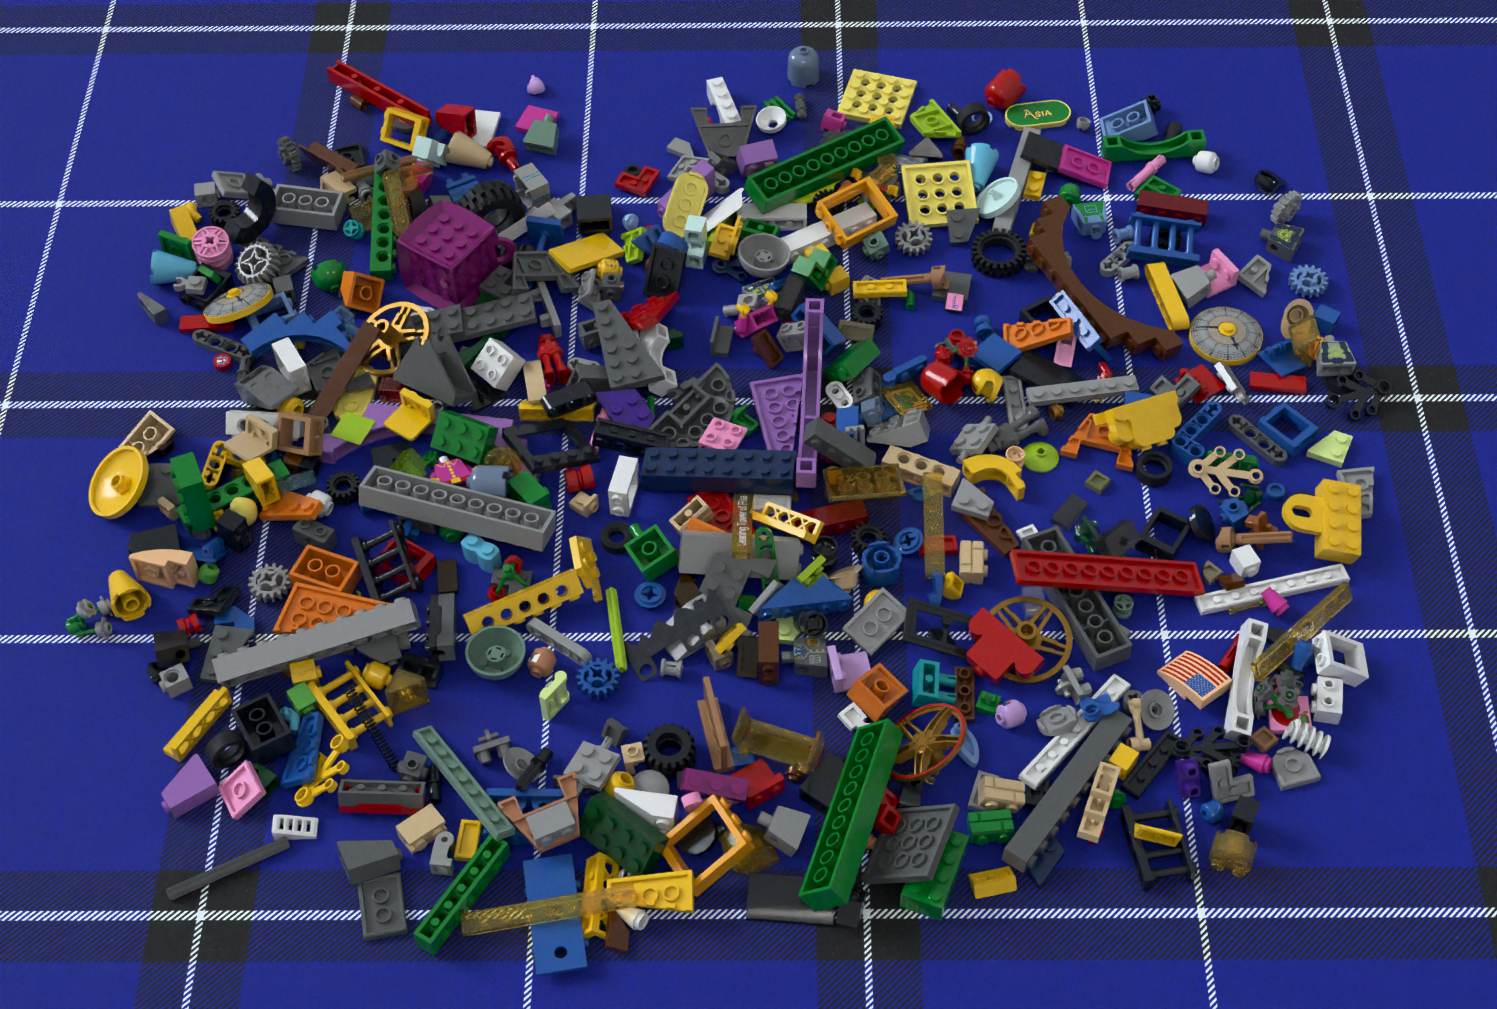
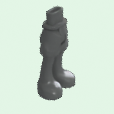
M1027 406L1025 414L1011 424L1004 423L999 426L998 431L986 449L992 454L1012 446H1019V441L1033 433H1038L1044 437L1049 434L1044 418L1039 419L1040 412L1035 406ZM1030 421H1031V422L1035 421L1033 424H1031L1030 426H1028V427L1022 429L1021 431H1018V432L1015 431V430H1017L1018 428H1020L1021 426H1023L1024 424H1026V423H1028V422H1030Z

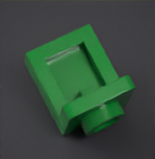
M744 404L742 407H737L734 410L731 423L747 428L746 436H750L758 430L760 423L746 414L748 405Z

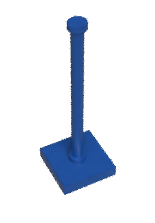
M527 215L526 225L529 240L531 243H538L536 251H543L545 244L553 246L565 244L562 220ZM527 281L530 289L529 292L532 290L534 281Z

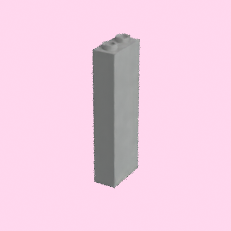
M681 529L678 561L679 573L706 575L715 554L758 558L755 535H740L746 536L745 542L739 537V533ZM769 535L759 536V538H762L764 546H771V544L767 545L766 537ZM773 536L776 558L778 560L779 579L791 580L793 577L796 579L797 574H801L799 556L803 555V544H801L797 537ZM769 550L761 554V558L771 559L772 552ZM751 571L750 578H761L759 573ZM773 571L770 578L766 576L764 577L766 579H772L775 576V572Z

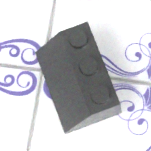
M171 463L148 464V479L143 493L138 499L139 508L159 507L157 500L162 496L175 505V507L180 506L168 468L172 467Z

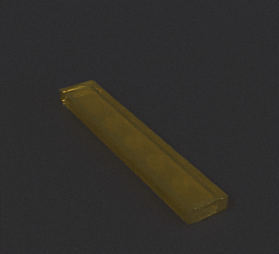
M923 472L925 578H931V572L939 571L943 579H945L942 473Z

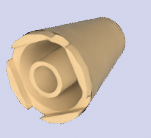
M458 130V133H454L448 145V149H450L449 154L446 153L445 155L446 162L481 169L492 167L494 158L491 152L463 132Z

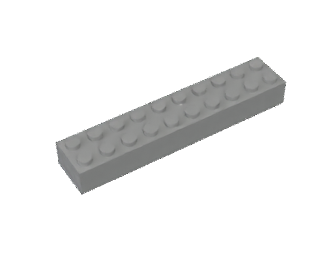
M376 465L372 467L359 485V505L532 550L542 552L555 531V510Z
M401 597L395 599L394 603L389 605L381 603L374 606L375 609L369 611L362 609L356 611L355 615L347 617V615L335 618L336 621L331 623L327 621L316 624L315 628H301L296 630L295 634H282L277 636L276 640L270 642L269 640H262L257 642V646L254 647L243 646L238 648L237 652L231 654L229 652L218 654L217 658L212 659L217 681L219 684L230 688L290 669L289 664L309 659L316 661L355 649L360 644L422 628L416 605L409 598Z

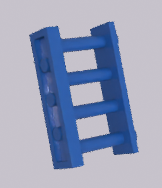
M1132 212L1128 223L1135 224L1134 243L1129 245L1125 258L1155 263L1164 262L1168 265L1188 268L1198 264L1200 255L1193 253L1194 233L1197 234L1201 228L1202 223L1194 220L1186 221L1146 215L1142 212ZM1142 225L1152 227L1151 247L1141 245ZM1159 228L1169 229L1168 250L1158 247ZM1176 231L1187 232L1185 252L1175 250Z

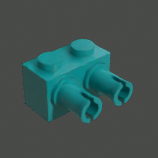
M920 659L913 669L911 706L923 707L935 704L936 702L953 706L956 700V693L939 691V685L954 688L956 675L939 673L940 662Z

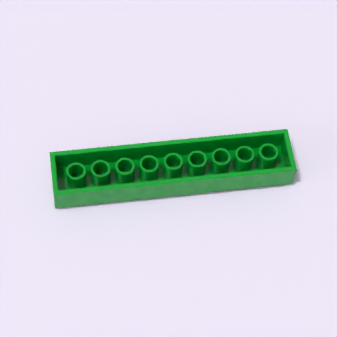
M885 116L748 176L744 190L763 215L850 176L853 168L862 171L900 154L905 140Z
M889 718L858 727L798 895L813 911L845 905L850 899V894L856 881V876L904 734Z

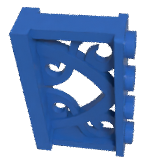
M487 788V794L496 806H498V802L515 796L522 812L526 806H533L535 810L539 806H545L564 798L561 789L526 788L524 792H521L515 788ZM509 820L515 828V834L502 840L512 845L531 844ZM484 826L483 837L485 841L490 833Z

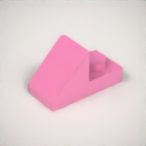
M1075 334L1072 337L1057 341L1054 363L1064 367H1072L1077 340Z

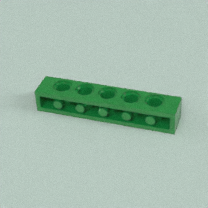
M281 459L266 465L275 477L277 488L284 490L293 485L292 480L283 482V480L291 475ZM245 475L207 493L213 512L221 509L224 512L227 508L229 509L231 502L236 497H245L253 500L255 503L259 502ZM180 505L176 507L179 520L190 535L192 534V526L188 527Z
M491 834L486 838L413 933L418 947L432 955L437 953L511 856L508 842L502 839L496 841Z

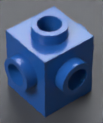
M1236 496L1225 500L1220 505L1219 517L1224 524H1228L1229 527L1232 526L1234 531L1245 525V520L1250 515L1245 502H1240Z

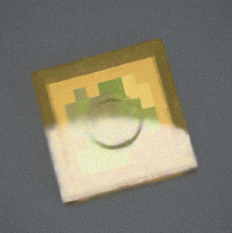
M913 381L886 387L882 390L883 396L900 416L906 415L912 409H923L924 412L932 408L930 401Z

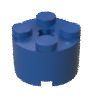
M876 541L869 544L868 548L862 553L861 570L868 585L872 587L888 586L898 581L901 571L900 550L896 546H891L887 541Z

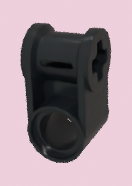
M924 779L904 781L898 809L920 807Z

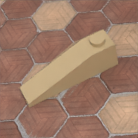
M149 410L119 447L133 446L141 450L145 456H148L164 445L176 430Z

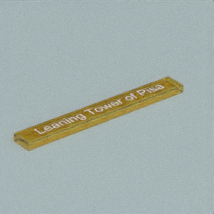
M734 493L731 551L733 559L752 558L753 493Z

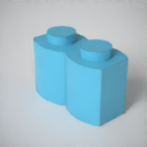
M471 533L461 541L465 559L473 564H479L480 568L485 572L493 573L494 567L499 568L502 565L500 551L494 544L484 542L480 536Z

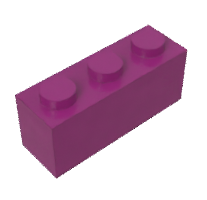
M685 768L682 774L680 791L689 793L699 792L700 795L705 796L714 794L720 798L724 797L726 800L744 802L747 797L749 779Z

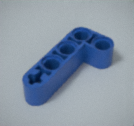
M1210 401L1206 403L1174 435L1170 446V455L1186 466H1189L1190 462L1195 459L1203 460L1205 449L1199 442L1219 422L1222 406L1218 402Z

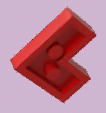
M644 166L638 176L622 172L615 181V188L646 197L660 177V170Z

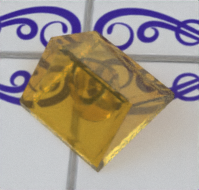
M1310 315L1288 327L1293 350L1306 367L1311 366L1321 341L1314 315Z
M397 668L385 689L387 703L393 716L430 702L424 677Z

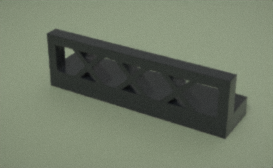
M597 418L592 446L644 457L646 447L668 448L671 434ZM597 438H602L606 441L597 440Z

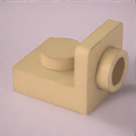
M580 491L569 502V508L586 518L595 513L599 507L598 495L595 493L590 497Z
M641 742L621 746L625 768L630 775H635V766H638L639 762L645 761Z

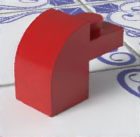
M885 788L884 796L873 825L881 834H893L902 817L895 810L900 799L887 788Z

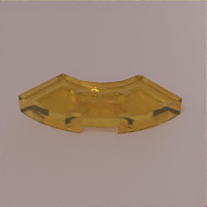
M894 153L878 157V167L875 171L869 173V176L878 188L887 184L895 174L896 157Z

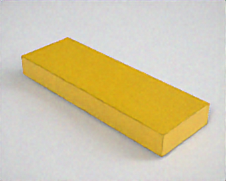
M906 279L853 281V298L907 296Z

